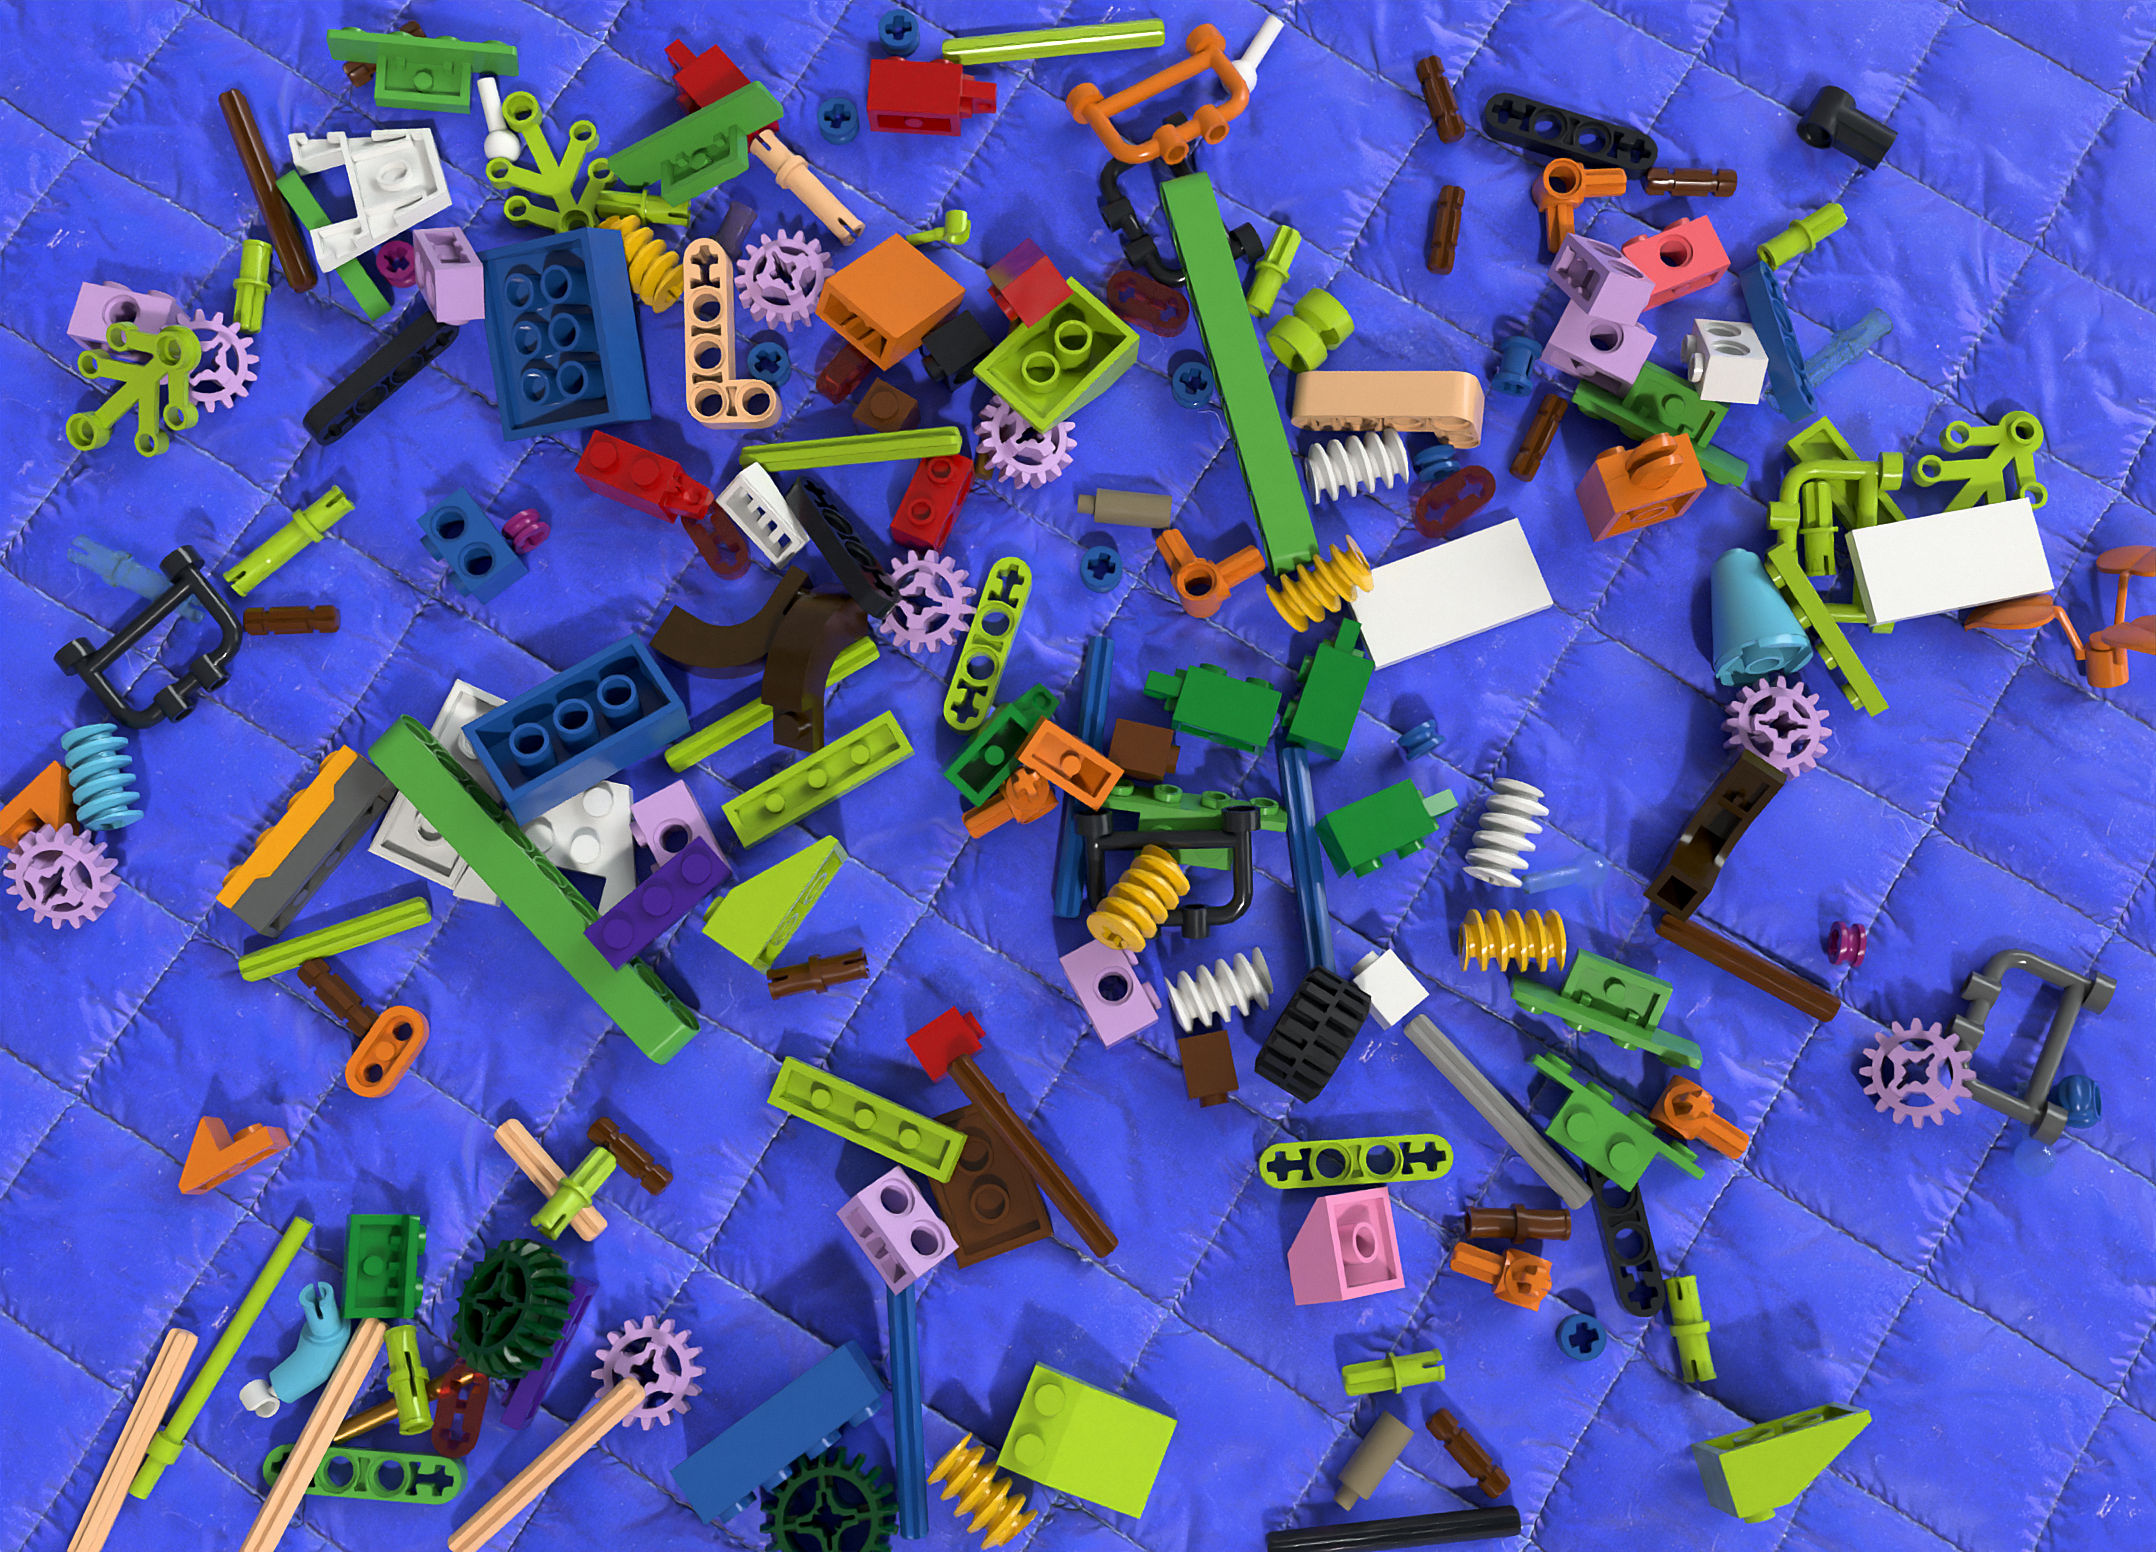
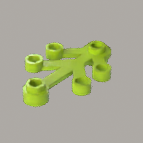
M517 91L510 94L502 104L503 116L512 130L523 134L541 174L513 166L506 158L497 157L488 162L485 169L486 176L496 189L506 190L515 186L552 198L560 213L533 206L527 198L516 195L510 197L504 204L503 210L508 221L517 228H524L532 224L554 231L556 234L572 231L578 226L597 228L600 224V220L596 216L598 194L602 190L613 188L618 181V176L608 168V159L597 158L589 164L587 173L590 179L578 205L571 194V189L586 153L595 150L599 145L600 137L595 126L587 120L577 121L571 126L569 130L570 142L558 167L539 127L543 114L536 98L525 91ZM523 113H531L529 118L518 121L519 116ZM583 132L592 133L586 141L577 140L578 136ZM606 169L610 171L609 175L604 179L595 178L600 170ZM498 170H508V173L505 177H494L495 173ZM516 208H526L523 215L518 217L512 216Z
M129 321L113 323L106 331L107 342L113 350L124 352L136 349L151 353L154 358L146 365L112 359L102 349L81 352L78 356L77 365L84 377L88 379L105 377L127 383L96 412L87 411L70 416L65 428L67 438L76 449L81 451L102 448L112 436V426L139 402L138 432L134 438L135 447L145 457L162 455L169 448V438L166 432L159 428L160 381L168 375L169 404L165 406L163 411V417L167 426L175 431L194 427L198 422V411L188 401L189 372L194 370L200 363L202 354L200 342L194 332L183 325L167 326L159 334H152L140 331L134 323ZM121 331L126 335V343L122 340ZM93 358L97 362V370L93 366ZM179 409L183 413V422L180 420L178 416ZM149 436L154 440V448L149 442Z
M2013 411L2006 414L1998 421L1996 426L1971 427L1964 421H1954L1942 429L1939 434V442L1944 450L1957 453L1967 446L1996 447L1986 459L1942 461L1935 455H1926L1913 464L1911 477L1916 484L1922 487L1932 486L1939 481L1968 480L1942 512L1947 513L1972 508L1983 493L1985 505L2006 502L2002 470L2012 459L2017 485L2012 499L2025 498V490L2032 492L2035 496V504H2031L2032 511L2034 512L2044 506L2048 499L2046 488L2041 483L2036 482L2032 454L2039 449L2043 442V428L2035 416L2025 411ZM2016 427L2023 431L2026 439L2018 437L2015 430ZM1951 430L1961 435L1962 443L1953 441L1950 434ZM1923 464L1929 465L1933 469V478L1923 473Z

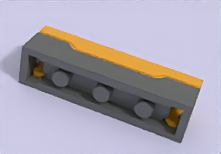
M345 744L339 751H333L322 761L318 769L319 775L308 788L301 789L290 799L286 808L288 812L276 826L266 829L258 837L254 845L256 850L243 865L236 866L226 875L222 882L223 889L215 897L259 934L274 939L280 937L394 800L399 791L380 769Z

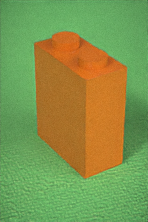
M896 233L826 279L815 314L882 370L886 371L920 347L922 339L956 317L966 289Z

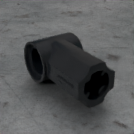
M1823 86L1819 89L1797 124L1796 131L1798 136L1814 148L1829 149L1834 147L1868 168L1875 170L1894 143L1898 133L1857 110L1854 98L1845 90L1836 86Z

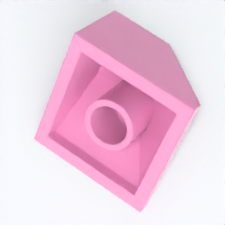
M1388 1187L1317 1197L1287 1253L1290 1282L1293 1287L1296 1306L1343 1301L1405 1287Z

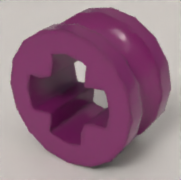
M400 240L385 244L379 250L376 257V265L385 280L397 288H409L415 285L414 247ZM405 257L409 266L405 270L398 267L397 271H395L391 264L395 259L402 262Z
M530 508L516 514L502 528L501 534L506 540H513L511 547L517 554H524L535 549L547 539L551 532L546 522H539L541 515L536 509Z
M1835 921L1832 924L1827 944L1828 959L1832 965H1841L1843 961H1847L1850 967H1859L1865 956L1867 940L1863 924L1854 923L1850 928L1846 927L1843 921Z

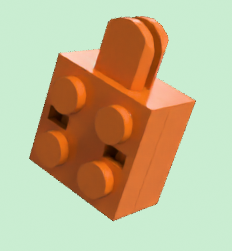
M1668 432L1647 438L1640 446L1625 451L1623 446H1617L1601 452L1596 456V460L1591 468L1586 471L1585 477L1575 492L1593 541L1597 542L1682 516L1707 487V483L1688 433L1673 437Z

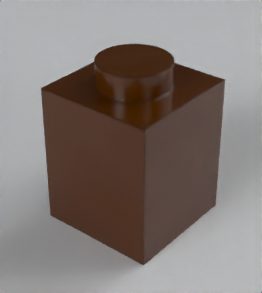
M878 377L852 415L857 435L915 430L921 422L918 401Z
M1117 718L1108 759L1124 770L1121 777L1158 785L1163 784L1165 773L1175 774L1181 746L1172 744L1174 730Z
M1227 1030L1178 1039L1176 1047L1187 1101L1199 1099L1200 1108L1229 1103L1228 1093L1238 1091L1239 1086Z

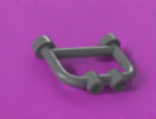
M2017 948L2002 950L1991 956L1981 974L1971 971L1966 977L1959 997L1969 1001L1970 1004L1964 1017L1956 1013L1951 1017L1945 1028L1943 1039L1956 1033L1960 1037V1041L1954 1050L1956 1052L1970 1051L1971 1055H1973V1052L1977 1049L1985 1032L1984 1024L1989 1011L2000 994L2002 977L2010 968L2024 970L2064 988L2023 1100L1987 1085L1978 1079L1963 1082V1087L1972 1092V1100L2029 1125V1137L2052 1146L2058 1140L2065 1127L2068 1110L2046 1101L2078 1013L2082 1007L2098 1015L2101 1014L2113 997L2117 980L2096 970L2089 977H2086L2029 951ZM1949 1059L1948 1068L1951 1080H1953V1068ZM1970 1060L1962 1064L1963 1069L1970 1070Z

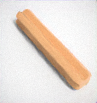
M511 1118L495 1131L494 1138L549 1200L559 1188L558 1181L562 1177L568 1178L567 1175L518 1120ZM593 1205L589 1208H582L569 1223L585 1241L594 1240L607 1227V1221Z

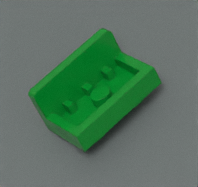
M347 1214L340 1318L407 1319L414 1317V1308L420 1307L423 1298V1280L421 1276H416L417 1258L424 1254L426 1247V1228L424 1225H420V1215Z

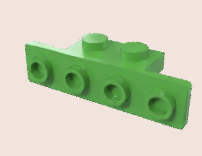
M356 27L327 30L326 40L332 59L377 64L374 94L376 106L470 114L473 73L519 76L517 47L509 46L497 40H487L483 43L466 42L452 36H439L435 39L414 37L409 33L394 31L389 34L369 33Z
M754 81L608 157V168L635 192L661 180V197L673 208L749 170L747 135L784 116L783 106L760 81Z
M1648 360L1645 361L1624 399L1585 379H1581L1571 401L1578 404L1579 410L1585 415L1598 420L1605 418L1619 425L1623 434L1637 441H1644L1651 436L1668 432L1673 437L1688 433L1699 465L1704 469V474L1708 478L1722 485H1728L1729 483L1737 487L1742 485L1749 465L1709 444V441L1728 412L1731 405L1730 402L1700 400L1693 383Z
M1124 778L1118 780L1101 805L1104 808L1140 812L1138 831L1222 829L1221 809L1241 805L1261 808V829L1286 832L1287 828L1286 808L1279 806L1278 802L1269 798L1256 797L1250 799V801L1231 799L1228 794L1219 791H1205L1202 795L1182 792L1181 788L1169 784H1158L1154 788L1134 786L1132 781ZM1232 848L1165 850L1178 864L1231 871ZM1135 850L1134 858L1140 856L1142 850Z
M1581 948L1577 949L1560 990L1518 974H1513L1511 978L1510 997L1516 1000L1515 1002L1519 1007L1534 1014H1543L1544 1011L1562 1017V1021L1575 1030L1590 1032L1593 1029L1606 1034L1613 1043L1624 1049L1635 1051L1640 1047L1653 1052L1661 1062L1674 1068L1683 1069L1686 1065L1694 1069H1700L1703 1057L1700 1046L1697 1043L1656 1028L1673 992V986L1670 982Z
M1548 1051L1544 1057L1538 1054H1530L1525 1061L1569 1093L1543 1130V1133L1623 1190L1631 1192L1656 1154L1689 1178L1701 1180L1706 1173L1694 1164L1699 1156L1674 1139L1669 1145L1652 1135L1656 1129L1654 1124L1633 1110H1630L1628 1115L1625 1116L1610 1105L1614 1100L1610 1093L1592 1081H1588L1585 1087L1568 1076L1573 1068Z

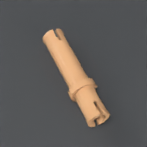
M768 129L761 132L759 136L771 150L768 151L755 138L750 146V152L756 155L776 175L775 180L783 189H790L828 227L843 246H849L856 240L843 226L847 225L860 237L865 229V224L859 221L808 170V163L801 155L794 156L771 130Z

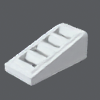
M758 462L742 470L715 500L779 570L784 568L810 540L772 479ZM759 507L765 511L763 516L757 510ZM772 520L778 525L773 532L768 527ZM785 533L791 540L782 548L778 540Z

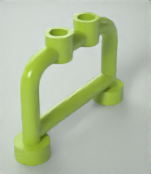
M1881 451L1877 461L1810 460L1799 463L1791 468L1783 478L1779 491V501L1768 502L1766 513L1767 530H1777V543L1784 540L1798 562L1796 543L1800 522L1799 491L1802 484L1809 479L1859 480L1856 529L1877 526L1878 490L1900 489L1903 477L1902 452ZM1765 551L1764 564L1771 560L1767 551ZM1854 572L1852 604L1824 603L1835 622L1868 623ZM1787 584L1779 589L1788 606L1797 601ZM1895 622L1871 627L1868 624L1869 632L1891 634Z

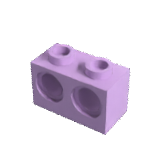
M460 227L413 230L415 282L437 323L444 322L450 325H463L470 320L485 319L483 265Z
M1567 233L1547 273V276L1587 315L1634 327L1642 310L1647 306L1650 295L1656 285L1613 245L1572 233Z
M900 1165L857 1193L836 1213L895 1295L918 1280L959 1247L952 1238L948 1226L935 1215L922 1197L918 1185L905 1174ZM881 1202L885 1203L891 1212L887 1211ZM911 1242L918 1247L920 1253L913 1248Z

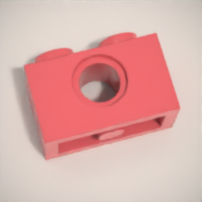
M1707 215L1692 221L1687 217L1678 219L1665 227L1662 233L1650 238L1646 234L1638 235L1625 242L1621 246L1620 251L1656 284L1647 306L1641 313L1719 282L1731 264ZM1666 256L1673 259L1677 267L1666 265L1660 257Z

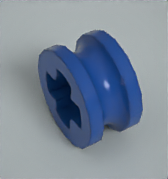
M896 9L883 15L879 21L878 32L880 42L887 54L903 58L910 56L916 51L920 43V34L917 19L912 13ZM895 28H905L904 39L894 40Z
M835 97L824 101L819 107L817 121L824 140L838 146L846 145L856 138L860 125L857 109L852 102L845 98ZM842 114L845 116V121L841 123V128H833L831 122L835 121L836 115Z
M772 342L761 343L750 351L747 358V366L752 379L762 380L773 389L784 386L791 376L792 370L789 357L785 349L779 344ZM767 358L773 363L779 359L776 362L779 370L773 374L768 370L760 373L763 370L761 361Z
M1188 362L1181 365L1173 375L1172 395L1174 400L1186 409L1202 408L1212 397L1214 387L1212 372L1200 362ZM1190 377H1197L1200 379V387L1204 390L1197 389L1195 395L1186 393V385L1182 381L1189 383Z
M1450 444L1439 445L1423 450L1415 455L1413 458L1414 464L1421 467L1422 470L1418 474L1419 481L1421 483L1436 482L1458 473L1461 469L1460 464L1452 459L1456 453L1455 447Z
M1097 546L1088 550L1081 560L1080 576L1083 584L1089 590L1096 593H1106L1115 589L1122 579L1123 563L1120 555L1114 549L1107 546ZM1100 560L1109 561L1108 569L1115 570L1113 574L1106 573L1103 580L1094 578V570H1088L1089 566H1097Z
M1434 719L1415 727L1397 740L1400 747L1405 746L1408 749L1406 758L1409 762L1426 755L1446 741L1444 735L1435 733L1437 724Z
M1571 1314L1559 1323L1556 1331V1341L1560 1350L1566 1356L1579 1361H1590L1597 1358L1604 1351L1606 1332L1603 1325L1596 1318L1586 1314ZM1582 1322L1583 1329H1591L1593 1332V1339L1586 1341L1587 1350L1580 1352L1579 1345H1571L1569 1342V1335L1576 1333L1575 1324Z

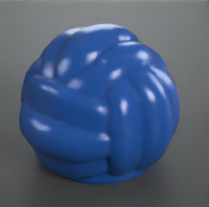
M2075 1074L2063 1078L2059 1084L2053 1087L2048 1101L2068 1110L2066 1126L2086 1129L2101 1121L2102 1098L2097 1081L2085 1075Z

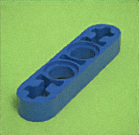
M1760 261L1740 272L1739 280L1755 333L1769 359L1767 372L1776 400L1786 418L1790 422L1796 423L1817 412L1818 405L1779 282L1768 264Z

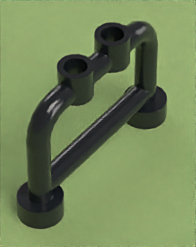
M1178 110L1162 119V124H1171L1177 127L1187 122L1188 119L1182 111ZM1150 136V137H1148L1147 139H1145V140H1143V141L1137 143L1136 145H1139V144H1142V143H1145V142L1151 140V139H1152V136ZM1196 139L1188 142V146L1191 147L1196 144ZM1113 157L1105 164L1100 173L1099 188L1106 202V205L1099 208L1105 225L1111 233L1122 229L1129 242L1122 245V250L1134 271L1144 266L1148 274L1157 283L1168 288L1185 287L1186 282L1182 269H1171L1163 263L1153 239L1147 232L1145 233L1137 220L1130 201L1125 195H1122L1118 188L1117 179L1119 176L1138 164H1127ZM1185 158L1177 164H1167L1175 178L1194 173ZM1222 219L1234 261L1241 258L1246 264H1249L1265 255L1261 239L1249 222L1229 231Z
M192 545L179 547L162 560L159 568L173 585L101 648L96 650L86 637H81L63 646L53 658L66 676L78 674L112 717L123 726L136 730L148 729L162 722L166 717L171 723H177L188 717L195 710L196 705L189 697L198 689L203 687L207 693H211L221 688L231 678V674L225 666L240 651L243 640L242 625L233 610L201 573L200 569L204 566L205 561ZM194 594L220 626L223 636L221 643L212 652L196 659L190 665L189 672L180 680L158 692L150 706L144 710H134L102 672L188 597Z
M1248 805L1225 807L1221 809L1222 829L1113 831V811L1099 809L1095 811L1094 809L1073 813L1074 833L1084 836L1087 896L1093 912H1096L1100 901L1107 898L1105 851L1143 850L1146 845L1150 844L1163 850L1232 848L1234 893L1231 901L1223 906L1186 904L1173 910H1167L1168 918L1163 924H1156V934L1153 938L1143 937L1145 940L1162 937V927L1181 926V936L1183 938H1207L1211 936L1210 926L1233 923L1244 916L1250 907L1253 897L1251 831L1261 829L1260 807Z

